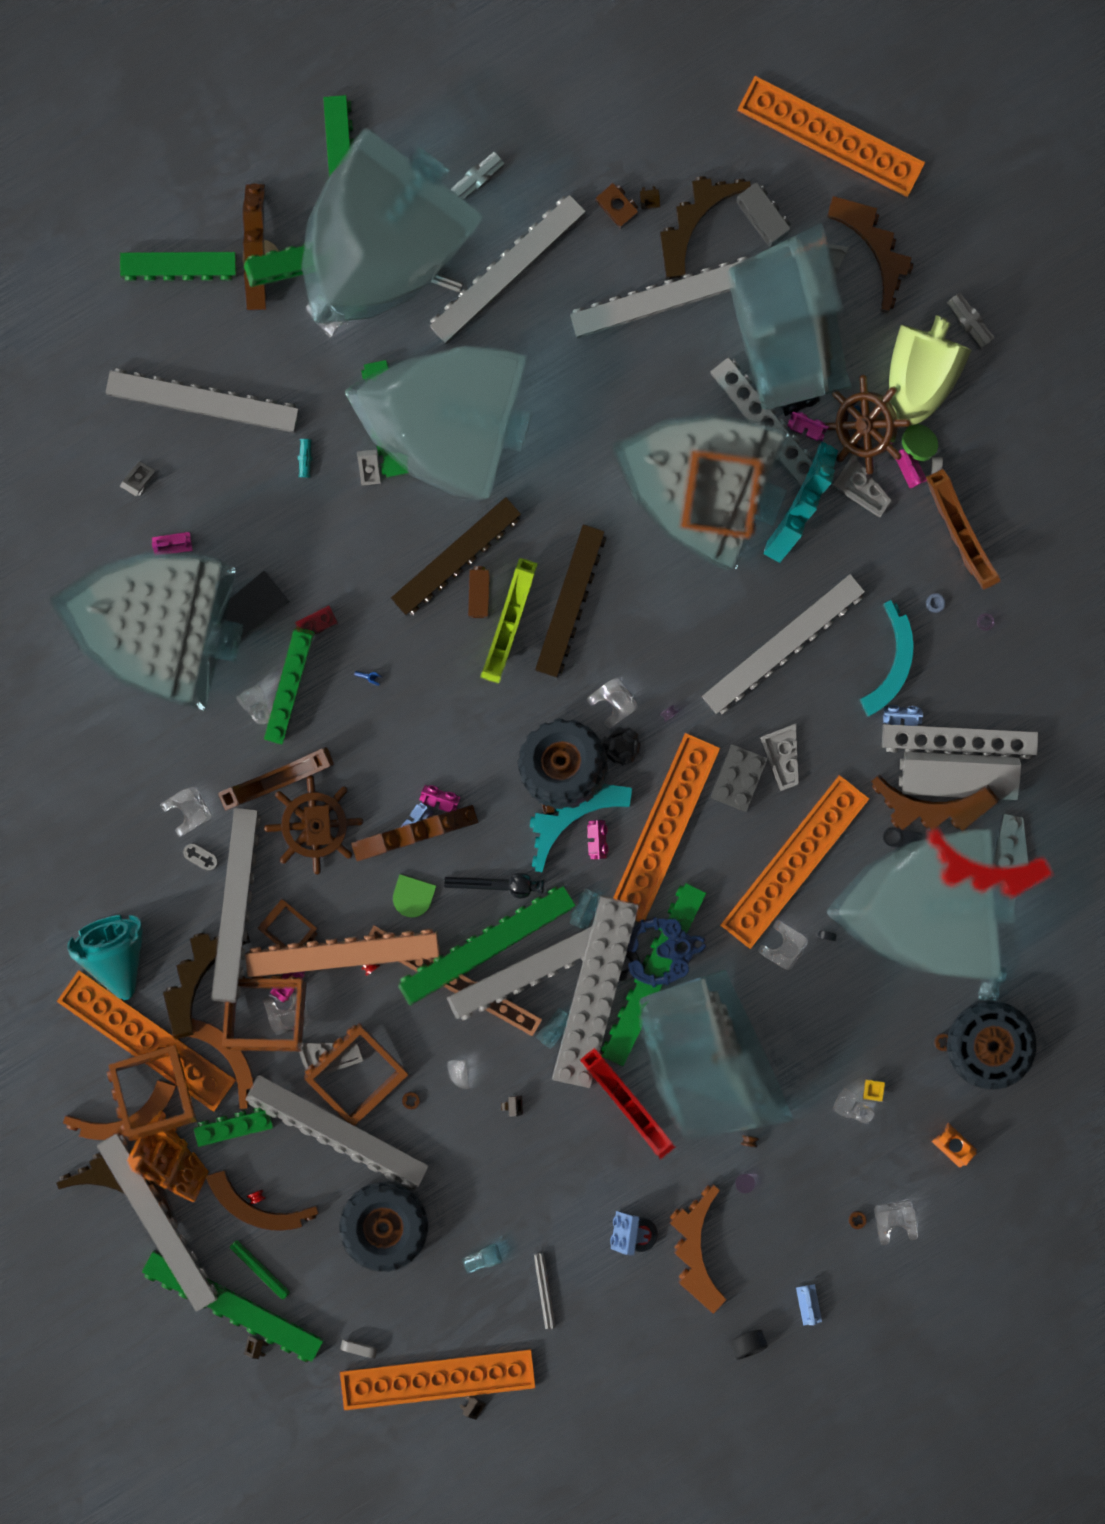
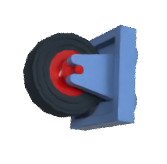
M616 1211V1216L613 1219V1235L610 1239L612 1250L626 1255H634V1251L645 1252L655 1245L658 1233L655 1224L651 1220Z

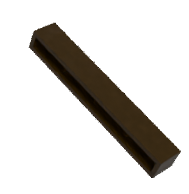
M505 497L395 593L391 600L406 616L408 614L414 615L420 609L418 606L423 601L427 603L434 597L432 594L437 589L441 591L449 584L447 580L450 577L456 578L463 571L461 568L466 563L471 565L477 559L476 555L480 551L484 553L492 546L490 544L491 541L495 538L499 540L506 534L504 530L507 527L511 526L513 528L520 522L519 517L521 513Z
M582 525L535 668L537 672L557 678L558 674L562 675L565 666L562 660L564 656L568 657L571 648L568 642L570 638L574 639L577 630L574 624L576 620L580 621L583 612L580 606L582 601L586 602L589 591H586L588 583L592 584L595 575L592 569L594 565L598 566L601 557L598 551L600 547L604 548L607 539L604 536L605 531Z

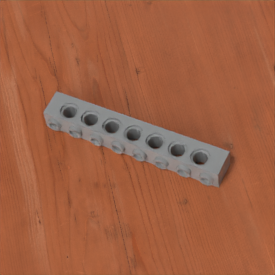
M728 357L710 371L711 375L752 426L765 428L763 426L765 419H771L774 422L773 428L768 430L783 434L786 438V441L780 444L776 457L801 487L807 474L800 473L799 466L807 464L810 468L812 456L806 449L802 450L799 447L800 441L794 434L790 435L787 432L788 426L782 419L778 420L774 415L777 413L770 404L766 405L762 399L765 397L759 389H753L750 385L753 382L748 375L741 374L738 370L741 367L736 360H730ZM730 374H735L738 377V382L730 384L727 381V377ZM747 389L750 392L749 398L742 399L739 396L740 390ZM759 404L762 407L761 413L754 414L751 411V406ZM789 449L797 451L798 456L795 459L788 458L787 451Z
M883 725L882 748H886V752H898V749H905V752L925 750V753L944 751V754L963 752V755H974V753H982L983 756L1001 754L1003 757L1020 755V759H1032V756L1037 755L1038 732ZM901 733L907 736V742L904 745L899 744L897 741V737ZM920 734L926 737V743L923 746L916 742V738ZM939 735L945 738V744L942 747L938 746L935 742L936 737ZM958 736L962 737L965 741L964 746L961 748L955 745V739ZM977 737L981 738L984 742L983 747L980 749L974 745V740ZM997 738L1003 742V746L999 750L993 746V742ZM1016 739L1022 743V747L1018 751L1012 747V743Z

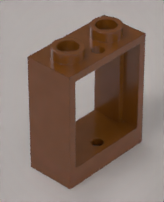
M474 566V570L469 572L468 616L469 618H488L489 570H486L484 566Z
M284 899L279 901L257 928L276 945H280V948L288 947L268 930L280 913L287 908L310 928L309 932L299 942V946L304 945L307 941H313L318 935L316 932L318 927Z

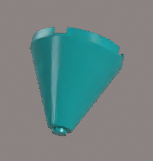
M115 915L97 920L81 928L78 931L80 936L75 940L71 937L68 941L67 949L71 958L117 998L127 1000L133 997L136 991L143 927L139 918L129 915V919H122L121 915Z

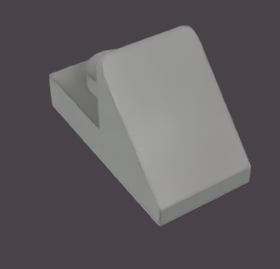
M377 451L357 452L361 485L381 484Z
M139 461L122 481L120 487L135 496H140L154 475L155 470Z

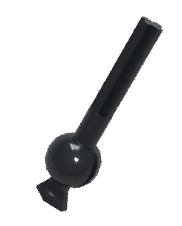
M515 873L510 879L445 877L444 887L509 891L510 895L514 898L522 899L528 897L531 892L536 891L542 894L544 892V880L531 881L530 876L525 873Z

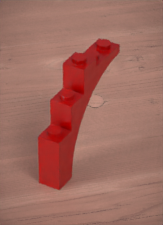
M937 828L927 832L929 844L932 848L935 847L939 853L937 855L938 860L942 865H946L945 868L940 870L942 874L940 878L945 886L948 885L949 888L955 887L971 878L970 884L975 891L978 890L979 893H983L1001 883L1000 889L1004 896L1008 895L1009 898H1013L1053 875L1043 857L1014 867L999 868L987 866L972 861L957 852L943 838Z
M595 1048L580 1059L585 1068L616 1103L660 1159L676 1148L654 1118Z

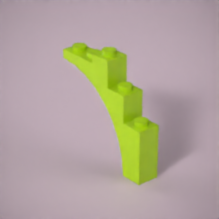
M519 558L481 678L496 683L500 682L538 563Z

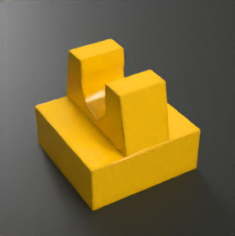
M865 1079L863 1099L882 1102L885 1082Z

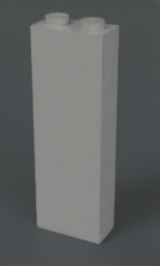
M904 752V758H900V770H903L902 776H899L898 787L902 788V794L964 798L988 785L999 799L1018 800L1021 772L1020 757Z

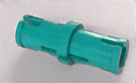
M300 439V455L297 457V460H299L298 477L311 478L310 468L311 461H313V457H311L312 439Z

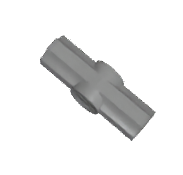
M492 152L479 165H474L465 174V177L451 188V191L462 202L476 189L478 190L490 180V177L502 168L505 163L495 152Z
M958 293L947 302V305L957 316L961 327L967 333H970L980 348H983L995 338L983 323L980 314L974 308H971L961 293Z

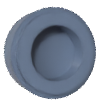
M937 593L930 595L926 600V607L932 613L942 611L946 604L944 597Z

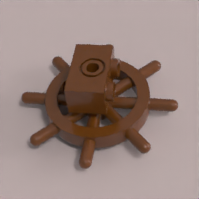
M310 775L307 777L308 793L299 795L292 801L281 791L275 793V797L287 807L283 812L281 824L265 825L264 830L265 832L282 831L283 838L289 846L288 850L280 858L282 864H285L296 852L302 856L312 858L313 872L318 875L321 873L320 857L326 856L335 850H338L347 859L352 857V852L341 843L345 837L347 826L362 825L363 819H346L345 813L338 802L347 793V787L342 786L333 797L315 792L314 777ZM316 800L325 802L326 805L316 806ZM308 801L309 806L304 807V811L298 807L300 804ZM332 809L335 811L338 819L329 820V813ZM292 813H295L301 819V822L289 823ZM331 827H338L335 838L330 834ZM302 830V833L294 840L290 831ZM306 842V845L311 846L312 850L303 848L301 845ZM329 844L326 847L319 849V845Z

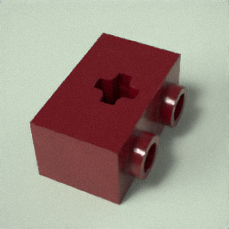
M330 606L295 622L297 627L314 631V636L339 624Z

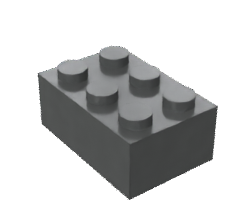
M756 182L738 195L736 202L771 248L789 234L791 223L786 216L782 217L778 212L779 207L775 201L768 199V192L764 186H759Z
M731 744L710 798L747 812L768 758Z

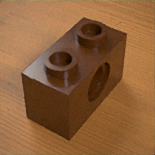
M612 183L596 197L595 201L614 223L622 229L638 215L636 210L638 206L632 199L628 200L624 196L625 191L620 185L615 186ZM619 200L623 202L624 206L621 209H615L613 203Z

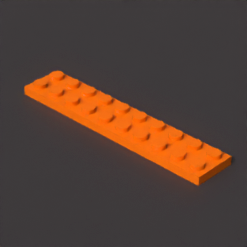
M754 76L737 109L738 112L905 197H908L925 162L757 76Z
M687 733L683 736L613 897L614 899L638 904L635 921L638 922L643 919L645 921L720 750L719 747Z
M839 775L720 926L751 949L860 812L869 798Z
M78 970L57 1000L59 1004L135 1057L175 1045L179 1051L190 1096L213 1112L236 1081L235 1078L179 1039L175 1040L172 1034L122 999L117 998L112 992L80 970ZM170 1056L145 1063L177 1086Z
M531 1349L340 1371L344 1410L535 1388Z

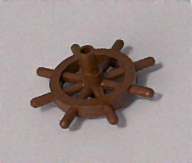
M861 375L859 378L860 393L853 394L846 399L838 390L832 391V396L841 406L837 412L836 422L825 423V426L828 427L827 430H836L837 436L844 447L838 454L837 461L843 462L849 453L858 457H864L866 473L870 475L874 472V456L888 451L896 460L901 459L902 455L893 446V443L898 433V427L910 426L911 420L898 419L894 407L889 402L897 392L896 387H891L882 396L879 393L868 391L867 376ZM859 401H861L862 414L854 407ZM869 401L877 404L871 413L869 411ZM883 411L885 417L879 416V414ZM849 413L856 421L847 422ZM879 428H886L885 436L878 431ZM848 429L857 430L856 433L852 436V438L849 434ZM871 435L880 443L873 449ZM862 436H864V448L857 445Z

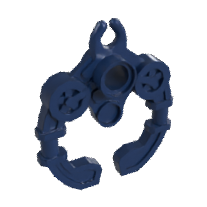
M657 917L647 921L643 919L632 929L627 947L628 952L637 951L639 946L638 936L646 932V928L655 927V930L661 928L664 935L668 937L666 942L657 947L656 952L660 957L673 960L669 973L665 972L663 973L664 976L655 978V975L650 976L644 973V967L640 961L636 960L628 964L630 974L634 978L645 984L652 985L653 988L662 984L670 985L671 982L687 976L690 968L689 962L693 954L700 953L706 948V944H703L700 948L695 947L694 944L697 940L703 943L705 938L701 936L690 937L682 930L681 923L676 919ZM680 942H685L688 945V950L685 953L678 949Z

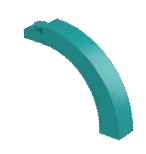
M892 600L884 603L883 606L895 633V659L890 673L875 691L860 699L867 717L882 709L896 696L905 683L912 664L913 635L907 614L899 617V607L896 602L892 603Z

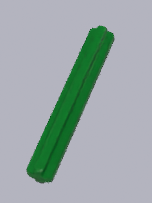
M238 1240L230 1245L229 1248L277 1296L283 1300L289 1295L290 1291Z

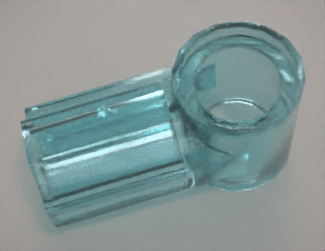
M497 1244L489 1245L480 1249L479 1252L462 1258L467 1274L503 1262Z

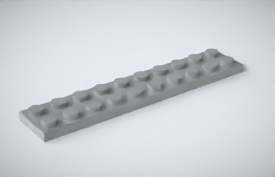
M600 896L552 1076L554 1081L586 1088L591 1086L593 1076L580 1059L593 1048L600 1052L637 914L638 904Z

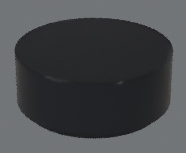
M818 931L817 938L836 941V933Z

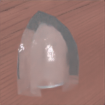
M466 1059L447 1061L451 1081L461 1089H470Z

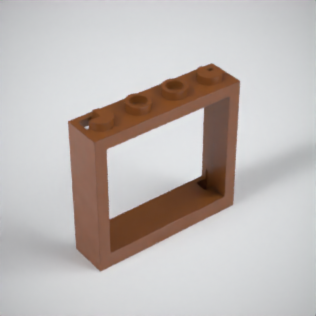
M692 450L680 528L750 538L751 535H755L756 523H753V516L758 515L759 504L756 503V496L761 495L762 484H758L759 476L763 477L765 465L761 464L762 460ZM699 457L755 466L745 531L689 523Z
M242 976V979H238V987L297 989L294 1040L234 1039L236 1003L225 1002L222 1047L226 1050L302 1052L307 983L301 977L290 976L289 979H282L280 976H271V979L253 976L252 979H246Z
M360 1022L346 1031L347 1035L345 1037L338 1038L333 1043V1048L329 1052H323L318 1058L319 1061L315 1065L311 1064L304 1075V1079L346 1122L353 1126L408 1076L407 1070ZM361 1034L396 1071L349 1115L314 1078Z
M175 1045L108 1065L110 1071H107L109 1082H113L114 1089L111 1090L114 1101L117 1100L119 1105L116 1108L117 1115L123 1121L121 1131L123 1136H126L129 1141L197 1122L179 1051ZM170 1056L185 1114L132 1130L117 1071Z

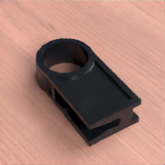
M890 827L883 832L882 837L884 843L888 846L907 849L910 846L921 844L922 833ZM889 830H896L899 833V840L895 844H889L885 839V835Z

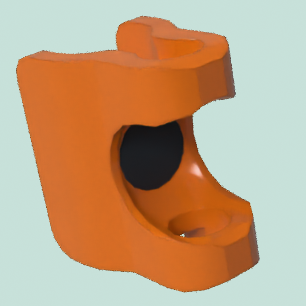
M947 1123L944 1129L945 1132L941 1136L939 1135L931 1142L959 1168L966 1166L977 1154V1149L950 1123Z

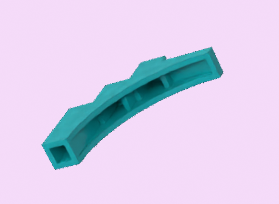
M823 441L818 445L811 467L796 498L766 543L763 554L779 563L802 536L806 522L817 510L821 495L832 483L835 473L833 468L838 450Z
M603 784L600 791L593 795L594 798L579 804V807L555 809V812H559L558 816L535 813V817L531 816L530 828H533V832L540 833V837L536 836L534 847L538 848L537 856L533 855L532 867H535V871L543 872L545 860L552 844L570 823L584 814L597 809L614 806L630 807L632 788Z

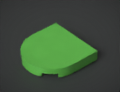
M400 874L393 894L395 908L406 917L421 916L429 909L436 886Z

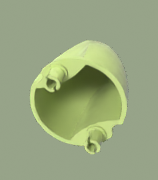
M938 315L935 316L931 331L928 332L901 324L892 354L889 389L896 387L897 392L890 400V403L896 411L897 418L910 419L911 425L926 420L942 405L956 385L972 351L968 347L945 339L950 323L947 322L946 318L942 317L941 319V316Z

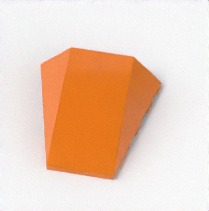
M160 1111L147 1125L166 1120V1114ZM173 1128L137 1139L127 1159L131 1170L181 1197L195 1202L209 1171L194 1152H190L187 1148V1142L184 1138L181 1139L175 1132L177 1129Z

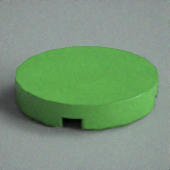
M921 424L910 425L904 431L901 439L903 448L908 455L911 454L916 460L925 461L937 453L938 440L930 428Z

